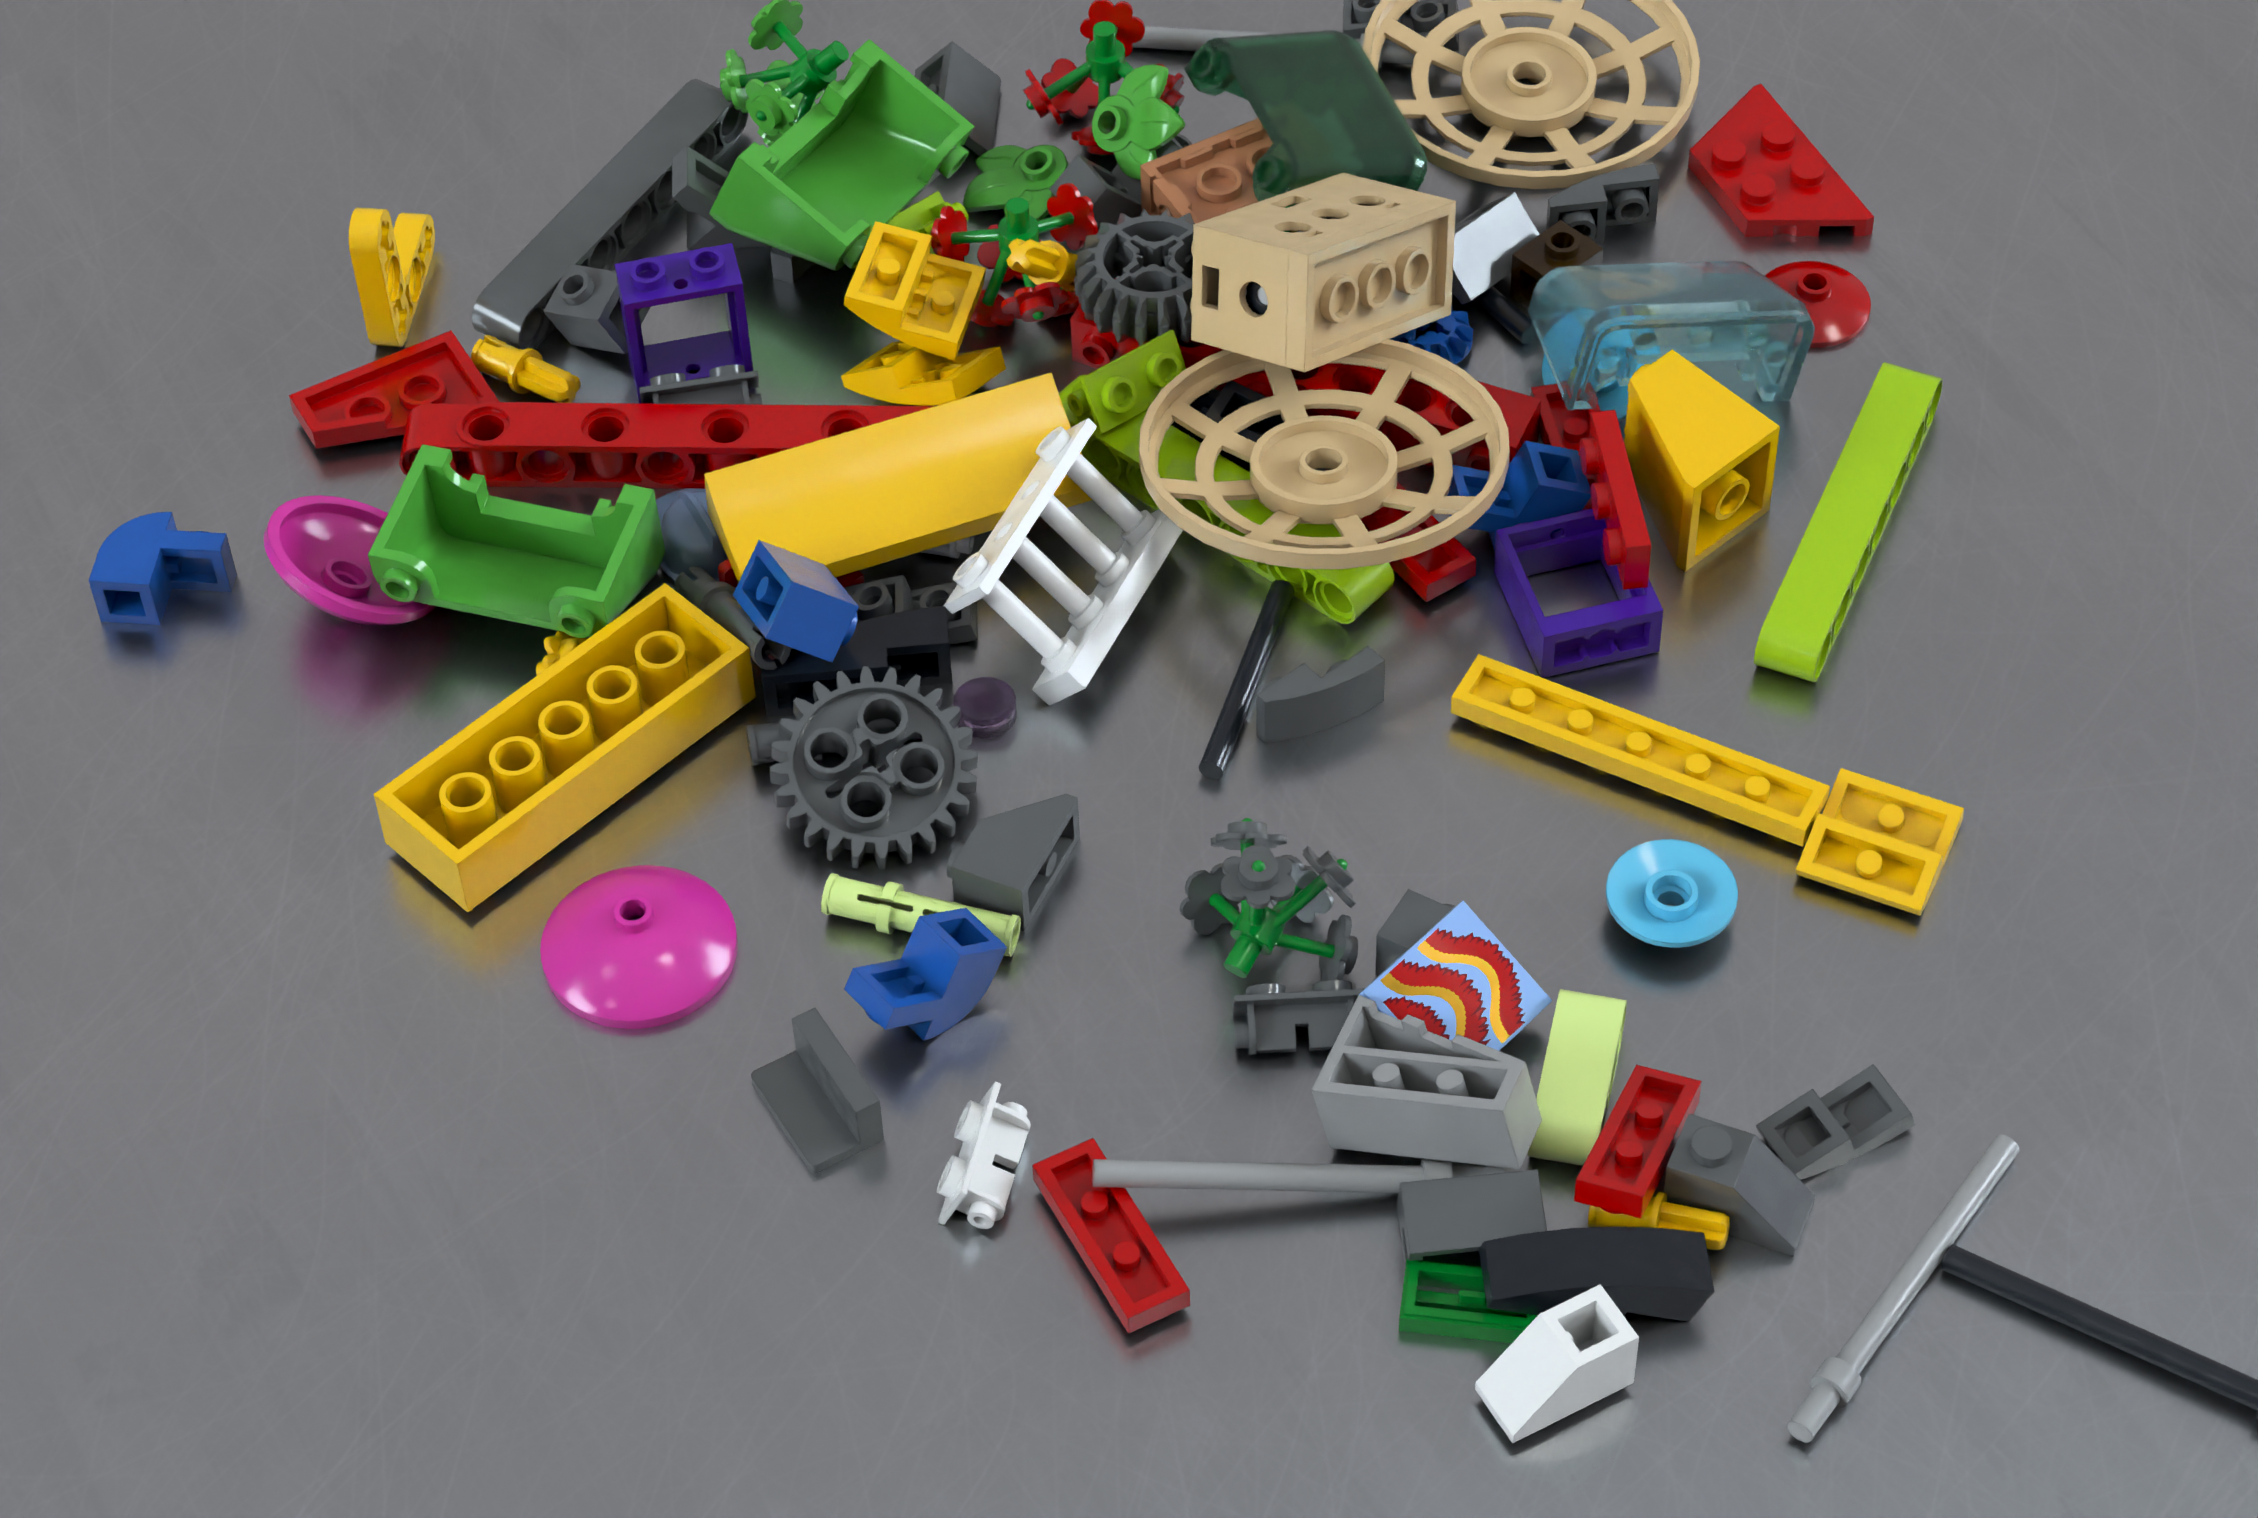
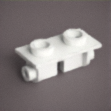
M996 1081L980 1103L972 1100L967 1103L958 1121L954 1138L963 1141L959 1156L952 1155L947 1162L937 1187V1193L945 1196L938 1223L942 1225L947 1222L955 1210L967 1214L968 1222L981 1229L991 1228L995 1221L1002 1219L1004 1216L1015 1174L992 1165L994 1161L1013 1170L1019 1164L1031 1123L1027 1118V1110L1022 1105L1014 1102H1006L1003 1105L996 1103L1001 1084Z

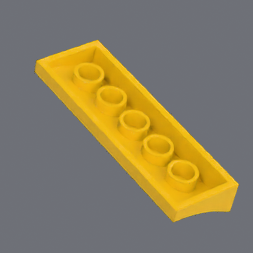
M1052 372L705 473L707 511L738 583L758 540L822 563L834 577H838L993 530L1040 459L1036 454L1038 445L1055 428L1062 426L1065 430H1068L1071 426ZM1067 474L1053 494L1067 508L1092 500Z

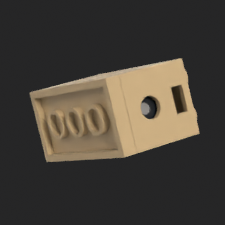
M1340 173L1193 224V241L1191 246L1193 274L1192 298L1190 302L1192 314L1191 340L1301 372H1307L1383 342L1385 339H1391L1451 315L1456 201L1347 173Z

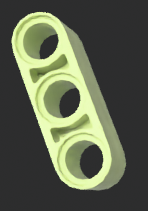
M1560 989L1536 1098L1542 1121L1528 1150L1529 1157L1584 1165L1606 1122L1622 1041L1627 1000Z

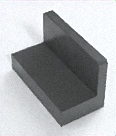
M952 41L915 70V77L975 126L964 145L981 156L988 150L993 149L1001 79Z
M815 1007L792 1018L796 1050L751 1073L752 1085L812 1173L821 1172L884 1140L880 1100Z

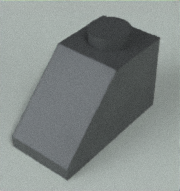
M1063 794L980 819L967 841H959L954 846L948 860L947 876L952 878L954 902L1010 916L1012 914L1020 916V930L1025 931L1080 839L1078 797Z
M1688 1114L1666 1168L1664 1193L1667 1194V1202L1725 1213L1730 1219L1729 1236L1794 1256L1812 1210L1815 1194L1755 1134Z

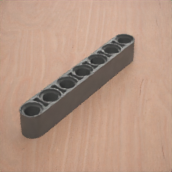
M692 79L686 83L484 288L473 308L472 325L474 329L485 335L494 336L518 349H536L557 328L543 311L568 265L573 264L612 270L615 267L614 264L619 263L678 202L672 198V158L688 146L715 163L742 134L747 123L748 113L743 114L741 110H736L733 102H728L723 95L722 89L698 79Z

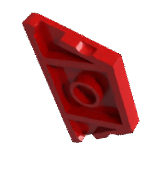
M1762 84L1753 86L1689 150V169L1745 237H1773L1778 234H1790L1795 237H1819L1820 226H1853L1854 237L1872 234L1874 224L1872 213Z

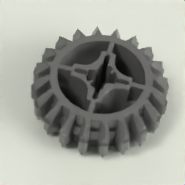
M1143 208L1140 217L1130 218L1120 213L1116 225L1101 223L1097 235L1086 236L1083 250L1078 252V260L1075 262V294L1078 296V302L1084 311L1085 319L1094 321L1099 333L1113 331L1118 343L1131 337L1135 338L1139 346L1169 330H1174L1176 338L1189 343L1192 323L1190 311L1192 279L1190 280L1189 278L1193 274L1191 246L1193 241V224H1195L1190 213L1180 218L1172 217L1168 208L1161 215H1149Z

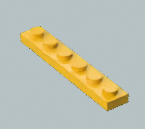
M1480 654L1477 655L1451 696L1452 714L1801 847L1804 846L1809 837L1818 813H1822L1828 800L1829 785Z

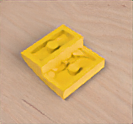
M875 221L845 294L844 306L873 327L897 340L931 354L955 360L982 291L986 267L931 254V235Z
M902 341L891 342L841 375V379L845 388L877 400L904 405L932 406L969 396L1003 372L1006 366L1000 346L957 354L955 360H951L915 348Z
M1840 768L1823 813H1818L1796 867V875L1921 916L1963 821L1964 808Z

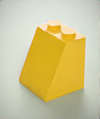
M1672 349L1652 364L1648 363L1641 366L1630 378L1626 424L1624 427V444L1637 492L1676 566L1686 572L1770 511L1780 426Z

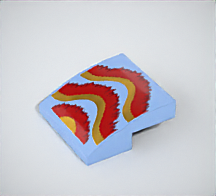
M1464 901L1449 911L1359 994L1375 1001L1379 1012L1399 1020H1403L1407 1015H1411L1423 1020L1429 1032L1452 1040L1458 1034L1498 1051L1552 1002V999Z

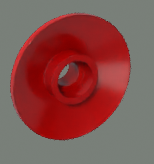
M1799 261L1779 266L1760 280L1754 292L1753 310L1760 325L1775 338L1799 347L1826 348L1845 343L1853 339L1864 329L1870 316L1871 300L1863 283L1847 270L1824 262Z

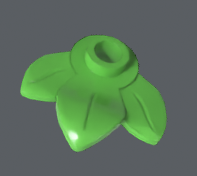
M1152 64L1132 70L1124 78L1117 95L1105 98L1097 106L1093 115L1092 133L1095 142L1101 149L1114 153L1121 171L1132 179L1141 180L1140 165L1157 159L1155 150L1170 142L1185 127V122L1171 106L1159 99L1165 89L1168 78V68Z
M1004 145L988 150L975 161L982 174L976 176L968 184L964 194L963 206L967 212L1004 208L1006 216L1007 201L1020 197L1028 201L1029 215L1040 221L1048 215L1047 201L1050 197L1054 196L1049 189L1069 165L1066 156L1059 148L1052 145H1038L1028 150L1016 145Z

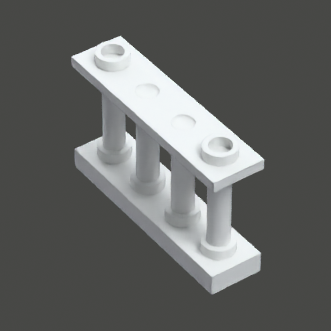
M1089 418L1068 430L1059 426L1041 441L1036 449V454L1040 459L979 552L966 559L955 572L953 580L957 583V586L944 604L953 614L983 599L1043 656L1041 664L1045 669L1032 690L1049 706L1087 687L1183 531L1160 509L1153 513L1147 510L1140 512L1080 454L1097 427ZM1066 474L1123 529L1121 537L1125 541L1118 552L1113 553L1053 495ZM1039 516L1097 571L1095 579L1099 583L1092 594L1087 596L1026 537ZM1012 558L1070 613L1068 621L1072 626L1065 637L1060 639L999 580V577Z

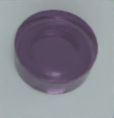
M979 677L969 680L961 685L954 695L953 705H958L961 709L960 722L957 726L958 728L971 727L973 731L972 737L991 739L1008 732L1015 724L1017 718L1016 695L1011 686L1000 679Z

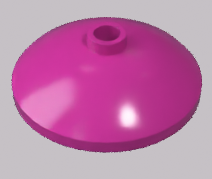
M317 495L299 497L287 501L279 506L271 515L264 532L266 554L284 583L298 596L318 609L351 622L388 626L417 620L435 608L433 605L414 601L399 602L388 597L381 590L373 575L368 553L388 513L355 500Z
M637 865L599 874L568 893L547 920L541 938L540 953L544 975L551 991L571 1012L602 1026L621 1029H643L679 1020L709 1002L720 991L732 972L737 956L738 940L735 921L728 904L707 882L688 872L671 867Z

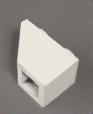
M1601 1284L1540 1313L1476 1381L1475 1390L1510 1441L1515 1443L1633 1384L1639 1336Z

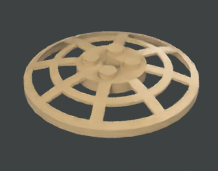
M1381 0L1365 29L1361 59L1364 89L1374 112L1388 131L1409 150L1435 166L1467 179L1496 186L1523 189L1568 188L1594 176L1638 166L1655 156L1675 138L1688 120L1697 97L1700 57L1696 38L1686 17L1672 0H1628L1653 19L1659 29L1632 43L1612 24L1592 12L1584 10L1583 7L1586 0H1562L1561 2L1553 0H1469L1471 7L1465 8L1444 19L1426 37L1398 22L1402 14L1419 0ZM1531 16L1553 20L1548 29L1538 27L1507 29L1502 18ZM1477 24L1480 25L1485 35L1484 38L1479 40L1469 50L1466 57L1443 47L1455 34ZM1576 26L1597 37L1612 52L1592 59L1580 44L1569 37ZM1386 38L1415 55L1411 73L1412 91L1415 100H1385L1381 94L1378 66L1381 48ZM1672 46L1678 60L1681 76L1680 95L1677 106H1644L1647 80L1642 60ZM1431 64L1461 77V95L1432 99L1428 84ZM1622 69L1625 70L1629 85L1626 103L1595 98L1597 79ZM1527 78L1531 82L1536 83V85H1525L1517 80ZM1472 113L1480 122L1490 127V130L1484 139L1479 142L1457 130L1444 117ZM1585 116L1615 121L1602 134L1580 145L1567 130L1579 123ZM1401 119H1426L1430 126L1446 140L1472 154L1466 159L1443 150L1418 135ZM1633 124L1664 126L1649 140L1625 154L1600 163H1596L1590 157L1618 141L1630 130ZM1513 136H1544L1555 151L1525 153L1504 149ZM1495 161L1524 166L1566 163L1571 169L1528 171L1500 168L1492 165Z
M1385 339L1383 342L1330 362L1385 370L1386 372L1372 395L1336 389L1298 391L1291 368L1228 350H1222L1183 370L1162 388L1148 407L1140 428L1139 466L1145 487L1158 508L1179 528L1205 544L1234 556L1268 565L1300 569H1349L1380 565L1415 556L1447 542L1472 526L1491 507L1503 488L1509 467L1508 427L1496 401L1486 388L1465 370L1439 355L1407 343ZM1263 370L1266 371L1274 395L1239 408L1224 417L1219 423L1189 406L1197 398L1221 384ZM1411 378L1427 384L1451 398L1474 421L1441 436L1438 430L1426 419L1407 407L1396 403ZM1306 409H1341L1360 412L1356 420L1340 416H1308ZM1281 414L1284 423L1264 433L1257 442L1238 434L1252 424L1271 416ZM1384 420L1389 421L1409 432L1421 444L1396 452L1392 442L1378 429ZM1174 421L1203 439L1195 458L1196 481L1160 478L1159 449L1166 431ZM1485 439L1490 459V472L1486 485L1476 496H1447L1453 479L1451 454ZM1223 450L1249 462L1250 480L1215 482L1214 466L1219 453ZM1432 462L1434 478L1431 489L1427 494L1396 489L1397 473ZM1326 468L1327 471H1320L1315 469ZM1175 498L1205 501L1207 506L1222 521L1246 535L1242 537L1208 523L1187 510ZM1258 499L1261 504L1274 512V514L1262 525H1259L1237 513L1226 501ZM1381 507L1411 511L1398 521L1369 532L1360 520V518L1374 513ZM1432 514L1451 515L1439 524L1420 532L1387 541L1410 531L1426 521ZM1298 523L1334 524L1342 537H1306L1287 533Z

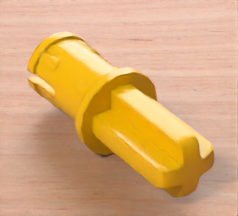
M1016 238L1008 245L1011 254L1006 261L1012 270L1028 275L1029 279L1036 285L1056 282L1063 290L1075 292V282L1073 281L1076 277L1075 262L1078 260L1077 254L1067 252L1060 243L1051 240L1037 242L1031 239L1024 241Z
M485 335L484 340L479 339L472 349L471 360L479 372L503 380L516 393L525 394L532 391L557 403H572L575 400L576 392L580 389L581 383L577 376L544 362L542 355L535 349H518L491 335Z
M1658 1192L1656 1197L1652 1196L1641 1219L1625 1214H1612L1601 1208L1589 1206L1588 1228L1615 1226L1650 1227L1702 1232L1705 1236L1707 1249L1721 1250L1724 1249L1728 1239L1730 1219L1725 1213L1667 1202V1194Z

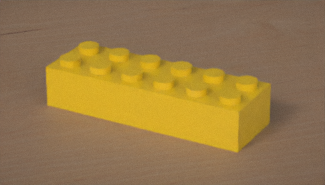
M664 583L374 793L385 843L465 911H471L756 697L749 647Z

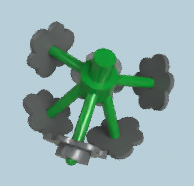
M1245 818L1241 822L1229 823L1228 832L1216 834V837L1211 838V846L1224 847L1228 850H1241V857L1231 856L1227 858L1223 863L1215 865L1210 873L1206 870L1194 872L1185 884V893L1188 897L1181 902V915L1191 920L1192 928L1201 935L1213 933L1221 922L1233 924L1230 934L1236 942L1223 966L1236 976L1246 978L1259 954L1271 955L1275 946L1318 955L1319 968L1322 970L1321 981L1342 980L1344 974L1349 975L1358 957V939L1355 936H1350L1352 928L1350 916L1342 914L1338 921L1333 920L1331 922L1325 942L1283 934L1285 923L1294 915L1301 921L1310 923L1315 920L1318 913H1326L1332 908L1334 898L1327 888L1328 886L1350 908L1356 904L1353 895L1346 888L1354 881V878L1347 870L1348 864L1346 860L1337 859L1329 850L1321 857H1318L1308 846L1303 850V856L1311 866L1303 865L1298 858L1292 855L1274 858L1270 849L1276 848L1277 845L1287 844V836L1268 834L1266 823L1252 821L1249 818ZM1270 901H1271V904H1272V906H1273L1272 909L1268 907V905L1270 904ZM1240 902H1241V912L1239 911V906L1237 905V904H1239Z

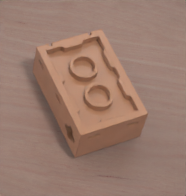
M1287 106L1140 165L1142 210L1144 208L1149 215H1161L1168 208L1171 216L1174 218H1180L1190 213L1193 222L1196 224L1340 173H1349L1291 106Z

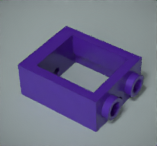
M732 243L614 264L630 367L639 403H641L639 387L651 386L650 379L655 376L683 373L686 376V381L710 377L709 370L725 365H744L745 372L754 371L743 283ZM724 294L729 331L644 346L638 309ZM690 370H698V371H699V372H697V373H695V374H689V373H687V372H689Z
M1593 509L1578 510L1566 515L1530 523H1519L1496 530L1494 573L1537 671L1542 678L1660 651L1664 610L1652 584L1648 580V587L1623 590L1617 565L1608 566L1605 560L1603 549V530L1607 528L1605 519L1596 520ZM1555 529H1560L1557 532L1551 533ZM1601 560L1619 600L1545 617L1527 576Z

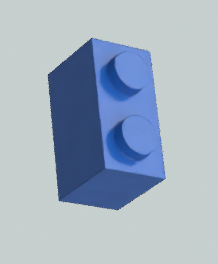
M758 540L733 593L734 598L766 639L833 662L840 646L846 645L854 634L858 618V604L824 564Z

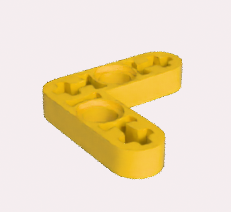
M357 207L351 215L349 251L366 330L372 345L402 347L407 340L434 252L435 229L434 221L430 214L401 212L396 219L394 228L387 209Z

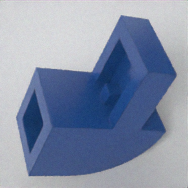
M1524 441L1509 464L1503 488L1495 501L1468 529L1488 531L1495 551L1496 530L1582 510L1591 498V488L1587 476L1583 474L1578 451ZM1453 465V479L1447 496H1476L1486 485L1489 471ZM1555 529L1551 533L1557 532L1560 529Z
M156 512L139 516L122 524L105 539L98 551L89 578V584L101 622L161 625L172 589L232 592L237 572L226 533L178 531L172 512Z
M967 908L919 916L901 959L853 968L844 990L865 1010L867 1016L872 1021L881 1025L885 1030L908 1025L924 1041L952 1028L977 1005L989 988L1007 946Z

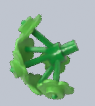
M772 0L753 18L751 26L754 30L748 37L749 45L755 50L763 49L766 46L769 50H775L784 42L796 55L797 60H794L790 65L786 61L775 60L769 64L767 70L746 74L743 58L741 56L738 57L736 51L731 49L726 51L727 67L722 68L719 73L720 88L725 99L728 102L732 101L736 110H741L743 114H750L752 120L759 126L757 133L764 138L763 142L769 147L816 105L815 100L823 94L828 84L837 78L836 69L849 58L848 50L839 41H833L822 51L814 48L806 50L795 37L803 25L800 17L803 6L799 1Z

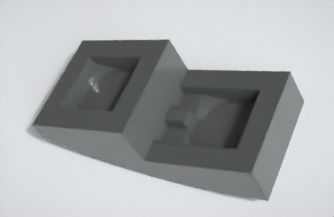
M1872 1064L1821 1098L1814 1089H1811L1758 1123L1756 1128L1774 1154L1801 1180L1828 1171L1861 1156L1913 1127L1915 1123L1912 1113L1876 1066Z

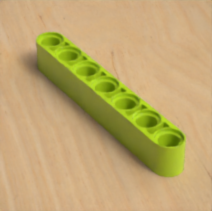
M1886 362L1880 367L1765 618L1755 648V665L1814 683L1817 681L1932 423L1941 396L1942 378Z
M1086 375L1078 376L1059 392L1071 427L1087 418L1095 424L1093 417H1088L1084 414L1081 416L1075 415L1067 403V397L1072 393L1073 386L1081 381L1080 378ZM1147 410L1104 434H1098L1096 428L1081 451L1083 457L1109 482L1157 511L1159 508L1145 487L1139 466L1140 428ZM1172 425L1166 431L1159 449L1160 478L1196 481L1195 458L1201 443ZM1219 454L1214 466L1215 482L1250 480V472ZM1175 498L1187 510L1208 523L1242 537L1246 535L1222 521L1207 506L1205 501ZM1258 499L1226 501L1237 513L1259 525H1262L1274 514V512L1261 504ZM1298 523L1287 533L1306 537H1342L1334 524ZM1224 552L1271 582L1275 580L1289 582L1294 587L1295 597L1341 624H1350L1355 621L1393 586L1395 580L1389 562L1349 569H1300L1268 565Z

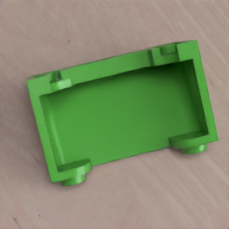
M870 39L852 54L850 61L853 64L845 79H840L838 82L834 79L828 84L819 103L770 147L767 148L763 144L759 145L754 141L737 157L709 212V215L726 230L834 271L839 270L844 264L853 269L858 265L875 221L888 224L940 174L948 179L963 164L969 154V151L963 145L975 126Z
M422 444L368 553L373 575L381 590L388 597L396 601H414L561 631L576 638H586L594 635L616 619L657 574L664 558L665 545L654 489L624 484L615 506H612L611 500L599 498L592 515L491 496L488 493L484 475L473 473L468 481L450 467L453 458L450 449Z

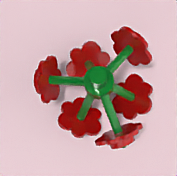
M1095 0L1091 3L1088 11L1089 18L1083 20L1080 26L1081 34L1089 38L1085 51L1086 62L1076 67L1072 61L1060 58L1051 66V72L1044 74L1041 79V85L1030 69L1025 71L1031 85L1023 89L1028 99L1026 106L1029 110H1035L1040 118L1050 113L1058 126L1064 124L1059 114H1065L1068 111L1074 118H1084L1089 109L1096 108L1105 98L1110 96L1111 84L1119 81L1122 77L1125 78L1127 74L1134 70L1125 60V57L1131 54L1133 43L1141 41L1144 37L1145 25L1141 19L1132 16L1133 8L1128 2L1120 1L1114 5L1109 0ZM1177 73L1175 76L1168 74L1165 89L1159 98L1171 106L1177 113H1179V107L1185 98L1179 92L1184 84V75L1181 73ZM1085 127L1081 131L1071 133V139L1078 141L1080 145L1087 146V152L1101 156L1114 154L1101 149L1097 145L1093 137L1092 127Z
M1066 183L1058 187L1057 196H1052L1047 201V209L1052 216L1040 221L1029 215V203L1020 197L1008 200L1006 203V216L1000 220L999 224H993L987 230L967 231V220L962 211H954L951 206L942 207L940 218L935 219L931 229L933 252L939 256L964 262V256H967L970 250V243H982L977 251V259L983 267L994 269L987 289L982 290L971 321L986 327H996L998 324L1010 326L1013 324L1014 319H1022L1030 323L1039 322L1051 316L1057 317L1062 314L1072 313L1077 309L1080 303L1075 292L1063 290L1056 282L1036 285L1029 279L1028 275L1012 270L1006 261L1011 254L1008 245L1016 238L1024 241L1031 239L1041 242L1039 234L1050 231L1051 236L1056 241H1066L1067 246L1075 251L1084 246L1086 236L1097 235L1098 227L1094 219L1093 203L1089 197L1081 196L1074 184ZM1013 276L1024 281L1025 287L1016 290L1014 296L1004 299V297L998 294L1002 282H1009Z

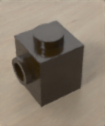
M1558 221L1512 254L1510 297L1549 324L1554 325L1600 291L1603 248L1597 245L1590 237L1579 233L1563 221Z

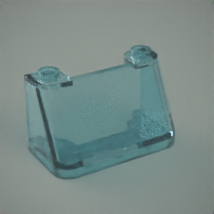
M1741 261L1558 267L1549 271L1539 280L1528 308V313L1567 410L1596 408L1598 402L1596 392L1605 384L1617 379L1619 386H1628L1638 364L1653 363L1672 349L1690 362L1737 360L1735 365L1742 381H1754V378H1756L1755 386L1762 402L1789 401L1815 331V326L1803 302L1749 264Z

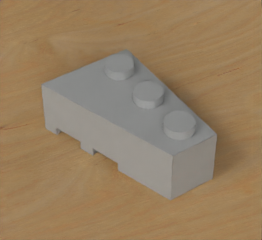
M1358 995L1311 1089L1329 1146L1336 1149L1520 1169L1542 1121L1525 1061L1458 1034L1452 1040L1429 1032L1423 1020L1411 1015H1407L1403 1020H1399L1379 1012L1375 1001Z

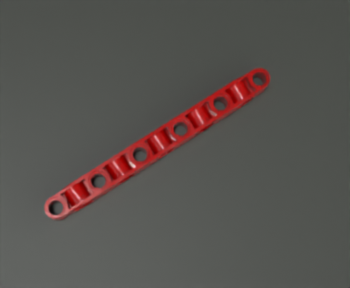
M538 402L424 404L413 408L408 414L399 466L407 476L421 445L424 444L450 449L453 456L450 467L468 481L473 473L484 475L487 487L623 488L624 484L654 489H705V473L934 406Z

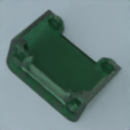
M1335 30L1219 37L1207 41L1200 47L1184 68L1193 86L1199 92L1216 96L1227 91L1248 100L1273 144L1258 160L1252 175L1253 189L1258 201L1340 173H1347L1418 191L1424 181L1427 172V157L1424 149L1360 43L1351 36Z

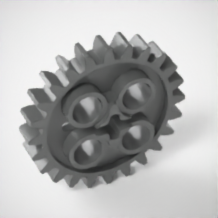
M863 666L860 683L851 684L843 671L837 672L836 690L830 692L824 685L818 681L813 684L815 703L811 704L806 700L796 697L793 701V713L797 720L781 718L779 721V734L785 740L772 741L771 758L781 763L770 766V783L783 785L775 791L776 807L793 806L786 814L787 827L794 829L807 824L808 826L804 833V845L809 848L824 838L827 840V859L830 861L835 859L844 848L851 850L853 868L860 866L865 853H874L879 869H885L888 852L897 851L906 865L912 863V845L918 843L924 850L932 854L936 848L934 830L952 837L955 834L956 822L951 814L967 816L969 813L970 801L963 794L976 792L977 776L968 771L976 769L978 763V752L965 749L972 744V728H955L960 722L961 709L958 705L940 711L943 699V690L941 688L931 691L925 697L921 695V676L917 674L903 687L897 685L896 670L892 667L885 674L883 682H874L872 672L868 666ZM885 718L893 721L898 727L890 733L878 734L872 732L866 725L875 719ZM913 737H919L922 742H913L905 745L906 741ZM823 752H835L845 758V761L836 767L826 768L818 765L813 759ZM869 762L871 766L863 770V764ZM885 765V771L879 773L876 768ZM913 767H923L929 769L934 774V777L924 783H914L905 778L903 773ZM843 789L842 793L834 798L826 796L827 792H836ZM861 800H870L877 803L882 810L874 816L861 817L854 814L850 807Z

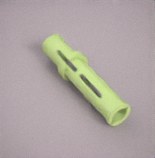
M831 873L826 881L821 901V912L823 914H833L876 924L878 932L892 934L895 929L912 933L919 916L967 908L1007 946L1004 956L1009 957L1013 955L1016 949L1021 928V918L1017 915L1012 914L1010 916L966 906L957 902H949L905 892L903 884L888 881L883 887L840 877L834 873Z

